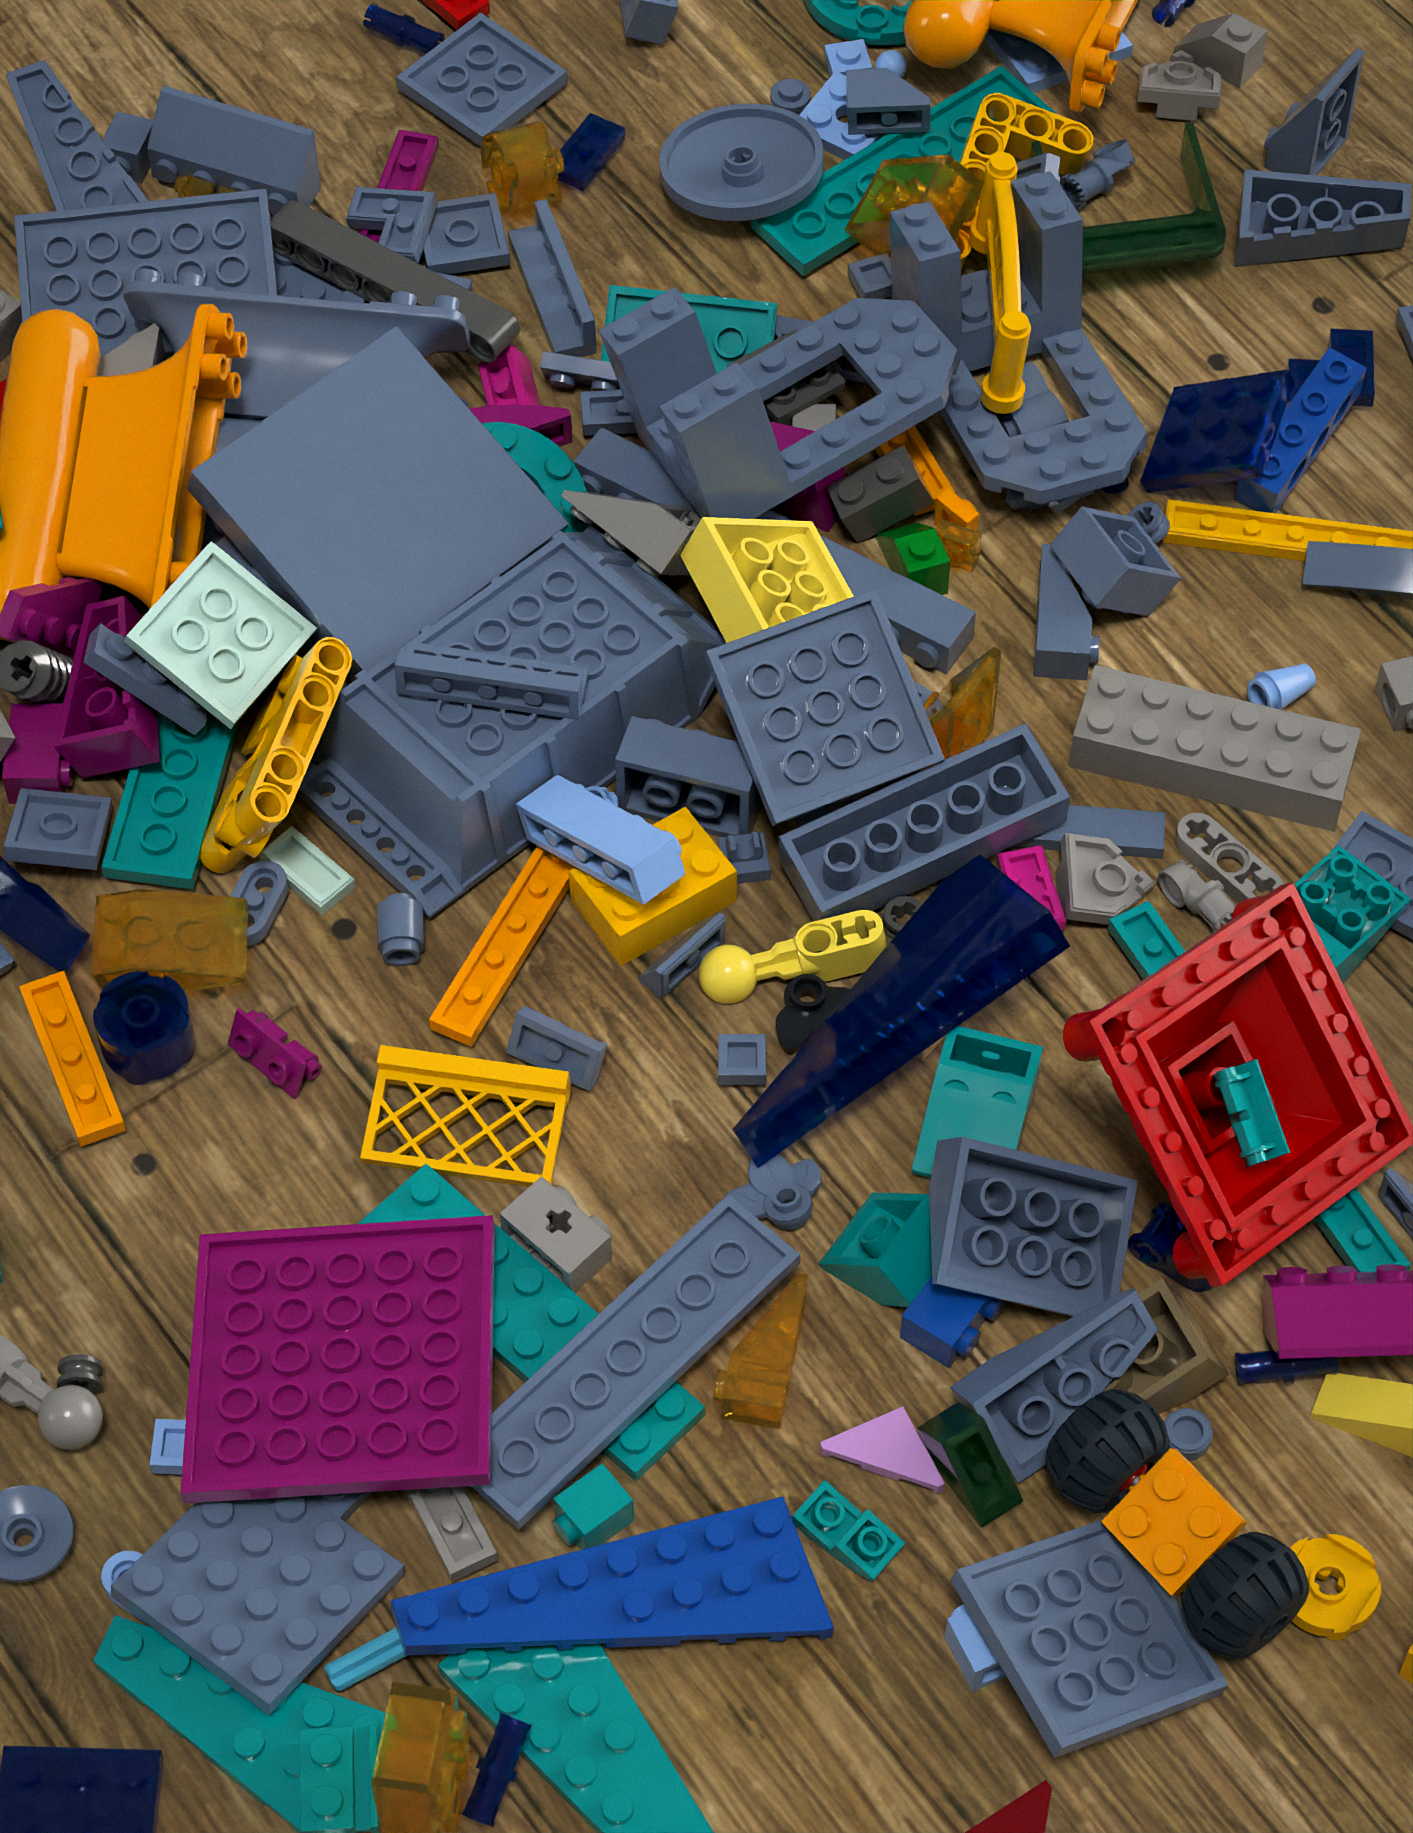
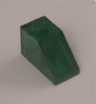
M957 1402L917 1427L940 1475L980 1527L983 1528L1023 1502V1498L984 1417Z

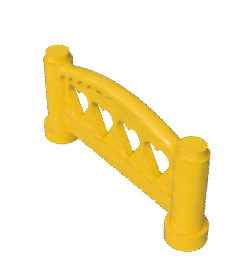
M1006 152L993 154L986 163L978 215L972 220L969 232L971 246L978 252L987 254L994 339L990 373L983 379L980 398L987 409L1000 414L1012 413L1018 410L1023 403L1025 383L1022 375L1031 332L1029 319L1021 312L1019 245L1015 207L1011 190V181L1016 180L1018 166L1015 158Z

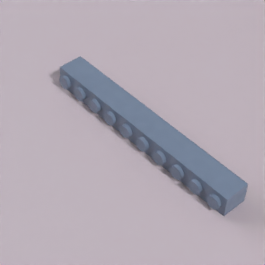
M602 427L573 461L589 493L689 507L700 516L651 451ZM770 510L754 518L789 520ZM821 536L853 596L876 589L901 652L914 658L922 666L934 668L947 675L973 640L976 612Z

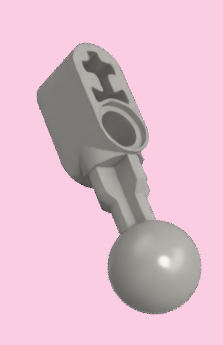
M0 1334V1398L13 1407L25 1405L37 1413L41 1434L51 1445L57 1448L75 1450L91 1443L98 1435L103 1421L102 1408L96 1396L89 1390L76 1385L52 1388L42 1381L41 1371L29 1364L24 1353L10 1340Z

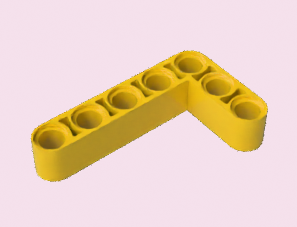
M992 93L984 97L971 124L940 216L961 251V270L972 248L969 242L970 226L972 220L978 215L986 163L991 156L997 152H1006L1014 157L1026 160L1044 153H1050L1060 157V174H1075L1082 167L1093 145L1094 138L1087 126L1005 94ZM967 184H971L976 188H971ZM955 217L961 218L965 222H961L957 220Z

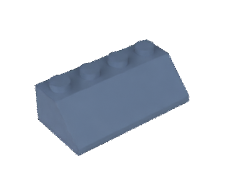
M163 86L161 89L147 147L152 177L166 183H174L197 190L202 194L266 189L269 212L274 215L288 200H295L310 207L321 188L314 130L171 87Z

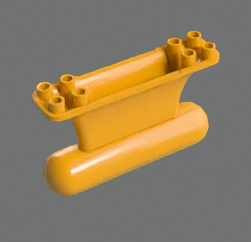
M913 0L907 10L903 32L906 46L922 63L939 69H954L968 61L979 50L990 29L1008 33L1032 42L1049 52L1061 64L1070 85L1069 108L1071 111L1082 113L1085 106L1099 109L1104 98V84L1112 85L1118 62L1109 59L1111 51H1116L1121 32L1138 0Z
M214 304L199 305L189 337L173 356L145 370L112 376H98L101 358L98 336L91 324L75 313L57 308L36 312L20 324L13 340L0 417V512L3 525L0 531V613L10 590L40 583L52 586L59 584L60 579L66 577L88 578L114 585L131 593L150 610L201 553L207 512L187 490L191 471L216 453L219 426L223 422L226 399H238L241 393L240 375L238 372H230L232 358H244L246 356L247 338L244 332H234V321L231 313H221ZM0 636L1 640H5L11 643L15 642Z

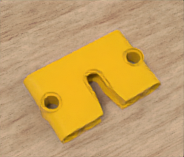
M325 637L319 640L303 658L295 655L284 670L278 685L264 699L241 750V753L244 755L249 753L253 755L236 772L234 779L224 790L202 842L200 859L209 870L216 873H227L236 867L247 855L256 858L266 845L273 829L289 813L352 664L351 651L341 640L334 637ZM221 841L227 843L231 849L225 848Z

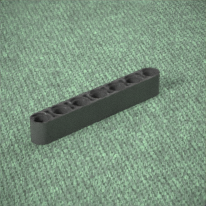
M288 200L270 219L273 251L368 302L390 303L391 294L396 291L414 294L417 297L416 305L433 307L434 298L438 295H449L459 299V312L466 317L470 332L469 347L464 352L487 363L495 361L520 332L518 321L505 308L298 201Z

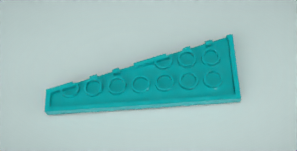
M600 1643L573 1644L572 1649L556 1650V1645L522 1646V1651L504 1652V1647L466 1648V1653L449 1654L437 1665L438 1673L596 1833H714Z

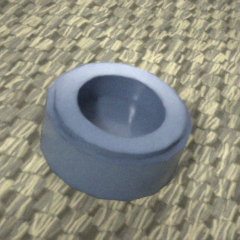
M1182 1408L1170 1413L1165 1419L1164 1423L1170 1440V1448L1177 1449L1188 1461L1197 1460L1205 1455L1210 1448L1213 1430L1211 1422L1203 1413L1195 1409Z

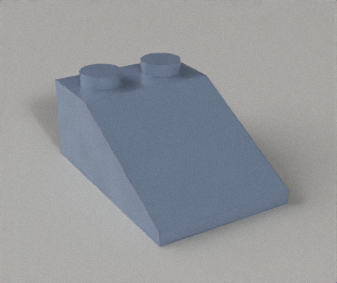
M1357 48L1313 87L1300 103L1294 102L1282 125L1279 128L1274 126L1266 137L1264 149L1267 150L1264 168L1272 172L1318 176L1348 139L1365 51Z

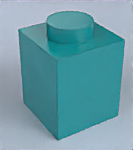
M603 1463L553 1498L555 1519L552 1520V1524L556 1532L567 1545L571 1546L575 1543L580 1550L605 1543L634 1522L633 1499Z

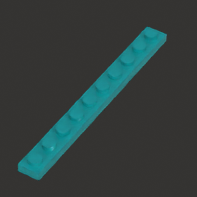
M1150 901L1109 919L1108 931L1143 980L1186 952ZM1356 1187L1313 1218L1347 1266L1356 1268L1357 1272H1376L1377 1266L1385 1264L1402 1265L1406 1267V1271L1410 1270L1411 1263Z

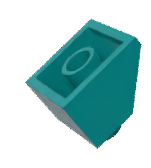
M872 1192L818 1264L824 1271L880 1305L909 1307L932 1276L929 1194Z

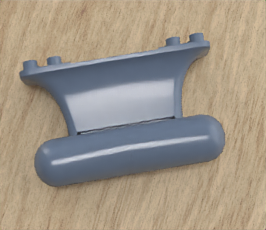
M147 268L137 269L134 281L126 283L124 287L123 297L132 317L146 325L155 323L170 340L174 353L183 346L189 337L196 310L201 304H214L221 313H231L234 321V332H244L246 334V356L244 358H232L230 372H238L240 375L241 393L238 399H226L223 422L219 426L216 453L395 326L401 330L424 358L435 353L463 352L468 349L470 343L467 319L459 312L460 301L449 295L436 296L433 307L416 305L417 297L405 291L393 292L390 303L370 301L369 304L215 290L214 287L203 286L204 278L191 272L179 273L177 284L161 283V274Z

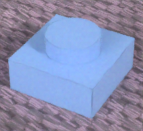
M864 39L824 45V58L830 77L835 71L846 76V70L873 69Z
M155 1419L149 1464L153 1474L182 1475L186 1420Z

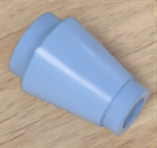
M1305 663L1259 672L1248 683V699L1252 703L1282 710L1309 689L1314 688L1316 677L1312 668Z

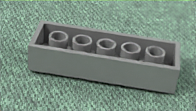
M1095 665L1074 730L1069 767L1335 832L1361 729Z

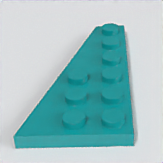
M117 1615L114 1616L93 1660L95 1668L138 1704L146 1706L163 1720L171 1731L181 1739L185 1738L202 1752L203 1757L263 1806L267 1805L289 1823L290 1828L296 1833H300L299 1729L353 1726L354 1729L368 1728V1725L376 1724L378 1730L380 1780L403 1727L402 1718L302 1682L268 1715L155 1629Z

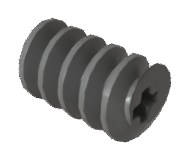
M19 640L9 644L0 653V686L4 691L10 692V694L31 703L63 704L73 659L33 641Z

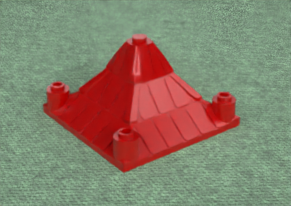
M1294 883L1280 885L1267 895L1240 901L1235 906L1232 920L1217 929L1216 932L1189 948L1188 951L1164 965L1157 972L1148 976L1103 1008L1076 1013L1065 1023L1063 1042L1066 1050L1071 1057L1078 1061L1100 1060L1105 1072L1112 1080V1085L1126 1113L1131 1118V1123L1144 1149L1150 1156V1161L1163 1187L1166 1188L1169 1194V1199L1181 1223L1187 1229L1175 1241L1173 1260L1181 1275L1188 1279H1207L1211 1287L1224 1286L1413 1145V1125ZM1257 1059L1290 1153L1247 1168L1244 1159L1240 1158L1241 1150L1220 1090L1215 1087L1216 1079L1214 1074L1220 1070L1232 1066L1236 1067Z

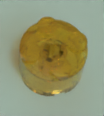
M540 120L510 127L483 136L481 142L483 169L488 167L491 169L493 181L486 182L489 194L496 193L501 213H517L535 208L534 202L546 199L548 205L561 201L558 173L564 171V161L558 148L552 149L543 121Z

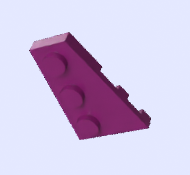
M72 577L60 579L59 584L52 586L40 583L10 590L0 613V636L15 642L19 640L33 641L74 659L86 605L98 602L105 582L88 578L77 580Z

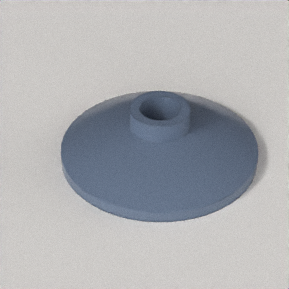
M33 1485L14 1486L0 1491V1580L7 1582L36 1580L53 1571L66 1557L73 1540V1521L65 1503L53 1492ZM24 1535L33 1537V1541L26 1546L19 1547L16 1545L17 1540Z

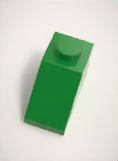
M914 523L876 534V540L890 570L941 595L948 594L951 561L935 528Z

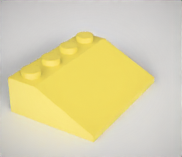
M702 517L680 554L726 643L854 597L812 521Z

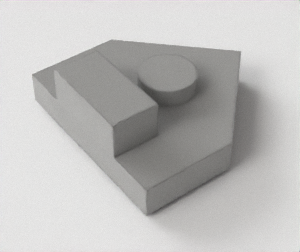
M1181 50L1170 55V61L1160 65L1153 62L1140 68L1137 102L1157 103L1156 117L1197 121L1198 107L1219 109L1221 74L1210 67L1200 68L1193 63L1191 55Z
M1065 833L1060 841L1061 862L1056 869L1057 894L1062 909L1065 910V918L1068 920L1108 925L1109 919L1129 910L1151 892L1156 884L1143 870L1138 872L1121 856L1122 850L1108 838Z

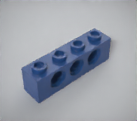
M1329 347L1240 472L1234 499L1255 511L1277 513L1360 395L1367 368Z

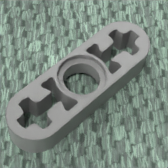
M1190 813L1179 821L1175 838L1178 851L1209 879L1219 880L1224 885V892L1237 903L1247 898L1257 897L1255 896V890L1260 893L1266 890L1271 892L1284 884V881L1278 874L1209 815ZM1189 832L1195 836L1202 832L1205 834V839L1195 837L1192 840L1189 838ZM1208 848L1211 850L1210 855H1207ZM1232 857L1237 859L1243 868L1237 872H1226L1218 866L1217 862L1221 858ZM1250 874L1253 875V876H1252V881H1250V880L1248 879V877H1249Z

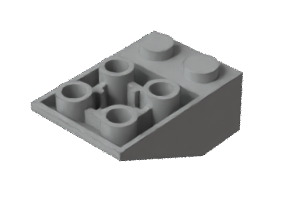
M564 490L561 494L564 499L572 504L570 511L577 518L588 524L595 522L605 530L603 537L610 544L621 550L628 548L639 557L636 563L649 574L656 577L660 574L675 577V575L691 576L680 554L702 517L689 507L599 493Z

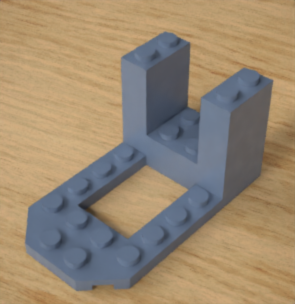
M1051 171L1034 173L1028 177L1011 181L1019 245L1021 312L1028 317L1031 325L1026 356L1043 353L1082 418L1013 437H1008L994 412L983 405L980 398L981 390L969 372L991 366L994 339L988 269L961 276V251L931 202L913 204L906 208L890 211L892 299L914 300L956 347L960 358L957 373L952 375L948 386L950 394L946 406L939 411L984 489L999 493L1004 488L1024 493V500L1038 504L1122 483L1130 472V464L1136 455L1140 456L1147 445L1146 429L1081 329L1083 219Z
M675 287L598 330L639 438L701 517L754 519L945 408L950 394L948 386L951 377L956 375L960 363L956 347L914 300L855 298L740 365L736 362L718 373L715 370L697 315ZM844 355L878 395L780 452L763 401Z

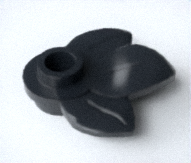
M802 974L795 977L785 988V1007L776 1017L775 1030L780 1044L788 1052H792L809 1042L812 1048L822 1054L838 1056L845 1052L849 1041L846 1021L860 1018L866 1013V1008L859 996L846 987H828L820 977L813 974ZM805 996L812 997L815 1001L804 1002L799 999Z

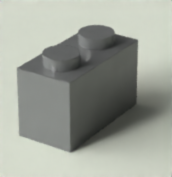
M904 445L826 486L842 522L857 543L935 503L919 468Z

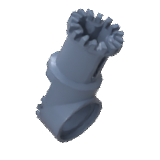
M1127 139L1118 140L1099 148L1093 153L1094 159L1087 162L1085 169L1074 175L1067 174L1061 177L1060 186L1076 210L1085 207L1086 201L1099 193L1105 195L1112 191L1114 184L1112 174L1134 164L1135 158Z

